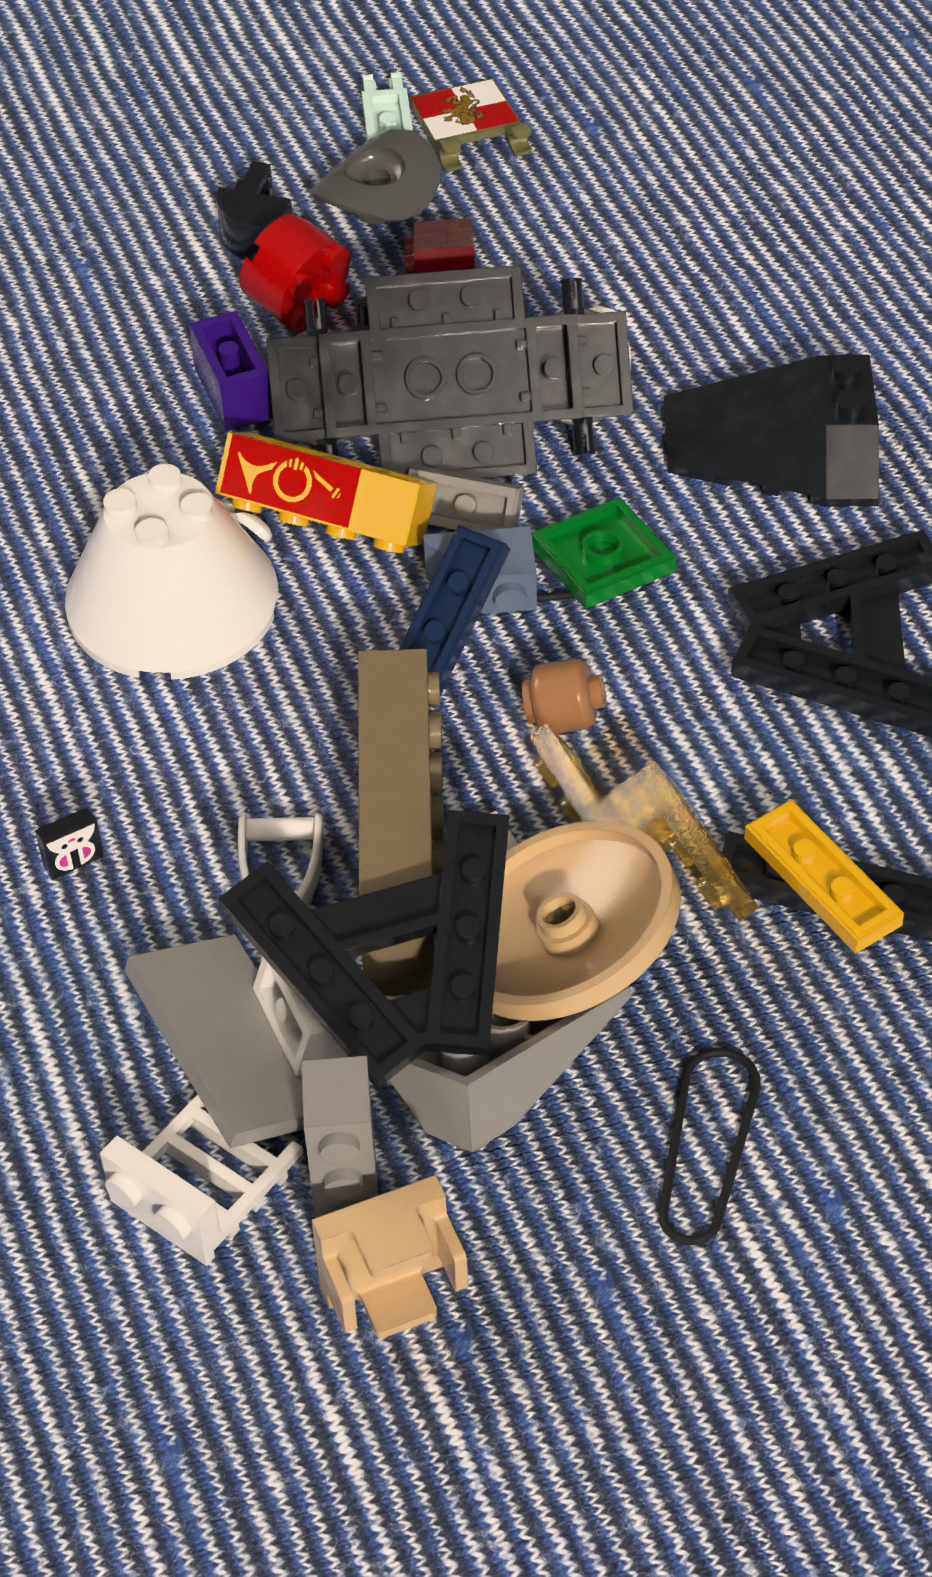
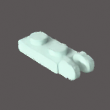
M401 72L391 73L389 89L376 90V81L373 79V74L362 75V107L367 140L390 129L413 131L407 88H403Z

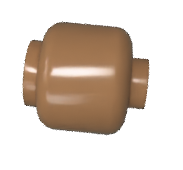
M579 658L540 663L533 668L530 679L523 680L522 682L523 704L528 723H537L539 729L548 735L590 729L595 723L597 709L605 708L607 704L602 675H592L588 664Z

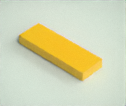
M792 799L745 825L744 839L855 954L903 925L904 912Z

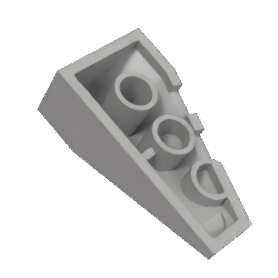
M626 987L610 999L587 1010L551 1020L521 1021L508 1019L492 1013L489 1056L425 1051L389 1080L427 1134L454 1144L459 1149L474 1152L486 1146L491 1140L518 1123L631 998V987Z

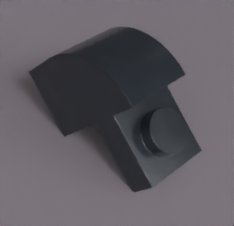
M252 161L244 178L237 180L234 189L219 187L216 199L223 245L233 255L241 259L247 257L253 261L260 247L254 244V241L273 221L286 214H292L291 199L273 196L270 164Z

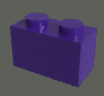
M233 311L189 323L195 370L225 431L273 419L269 372L238 312Z

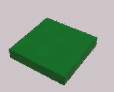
M621 497L531 533L534 552L585 609L676 572L677 557Z

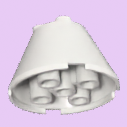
M171 464L156 465L150 469L149 473L134 477L120 485L117 489L109 491L103 499V511L74 569L65 596V610L69 628L74 639L84 652L101 665L128 676L139 678L140 671L170 672L171 680L203 675L225 667L256 646L265 636L274 620V609L277 595H279L275 569L265 552L201 482L188 475L181 474L179 468Z

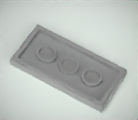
M235 934L128 956L125 967L126 975L229 1148L304 1130L302 1076H295L253 990L258 970Z

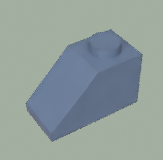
M531 527L474 530L506 543L511 549L481 613L537 610V572ZM455 532L423 534L425 570L428 581H432Z

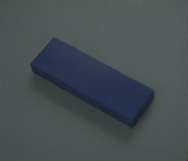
M460 525L457 526L399 650L427 649L428 672L439 671L440 696L511 550L504 542Z

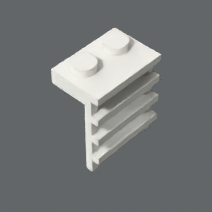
M197 1094L142 1152L119 1136H116L100 1152L106 1178L105 1188L109 1193L110 1200L207 1266L215 1258L214 1250L227 1236L232 1239L240 1231L239 1223L251 1210L257 1212L264 1205L263 1197L275 1184L281 1186L287 1180V1171L301 1157L303 1147L292 1141L278 1157L273 1156L255 1143L229 1148L210 1114L205 1111L206 1108ZM191 1127L261 1173V1175L252 1184L182 1138L181 1135ZM166 1152L237 1201L227 1210L156 1161Z

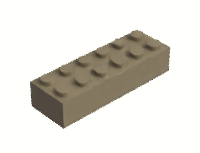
M427 649L358 651L359 896L442 873L445 841H433V839L444 838L443 795L432 796V793H443L442 752H431V749H441V709L430 710V706H440L439 671L428 672ZM436 933L363 954V971L384 995H410L431 989Z

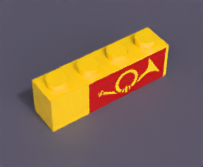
M228 432L215 494L232 498L231 504L233 508L261 513L262 508L265 507L279 511L278 520L285 523L308 526L310 520L326 524L325 533L355 540L358 533L374 538L373 546L378 549L394 553H404L405 547L424 544L423 534H426L438 483L252 432Z

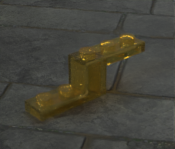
M547 723L529 736L541 755L533 761L535 766L552 788L558 785L561 786L566 795L558 801L573 823L613 821L638 828L657 841L664 852L672 848L687 868L693 864L697 866L703 876L696 880L695 884L714 910L725 905L739 921H742L759 908L682 792L654 760L605 797H602L571 748Z

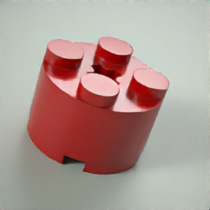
M286 214L269 224L254 241V244L260 247L253 261L245 257L241 266L239 282L242 292L298 334L307 331L304 300L313 299L314 317H316L318 314L316 298H326V308L328 306L337 308L346 300L350 292V285L346 282L350 268V251L304 217L298 218L294 214Z

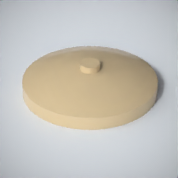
M583 821L543 831L506 851L493 1014L521 1021L551 1020L576 1014L594 1007L621 992L651 966L668 943L674 931L681 903L680 885L677 875L657 841L640 829L627 824L613 821Z

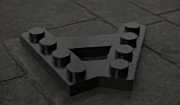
M924 530L728 588L727 603L746 632L732 660L731 677L932 738V678L906 671L898 597L900 593L932 584V542ZM841 611H849L852 654L801 639L800 624Z
M448 810L442 873L310 910L268 861L219 897L221 909L349 1057L367 1056L369 1081L376 1089L425 1051L489 1056L510 815ZM436 933L431 989L388 1000L352 959V957Z

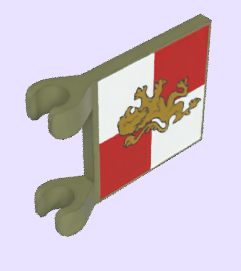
M494 78L408 97L409 107L435 148L441 168L445 173L462 169L458 153L461 152L462 144L506 135L514 157L532 153V147H530L527 137L531 136L529 124L521 122Z

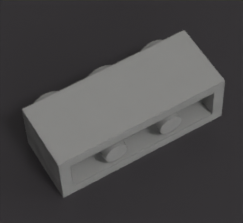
M367 1056L301 1061L304 1132L315 1218L379 1196Z

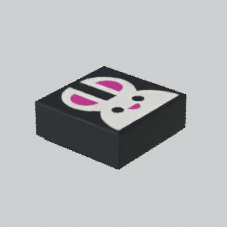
M88 807L35 830L42 864L51 880L104 857L97 820Z

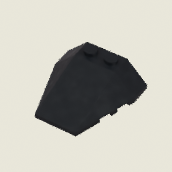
M818 355L664 396L668 473L731 486L733 479L762 485V493L779 496L780 489L809 495L810 504L824 507L878 506L879 422L870 355Z

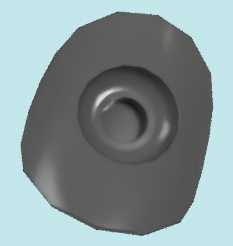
M390 129L366 140L348 153L309 190V193L316 200L354 213L357 219L365 223L402 222L421 213L433 200L439 187L441 163L432 143L418 133L411 130Z

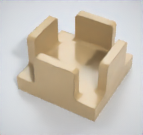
M436 1175L312 1219L320 1289L328 1308L334 1307L344 1333L358 1328L355 1299L362 1302L378 1338H386L434 1320L437 1317V1307L423 1275L438 1268L444 1267L455 1292L468 1288L466 1253L448 1217L446 1195Z

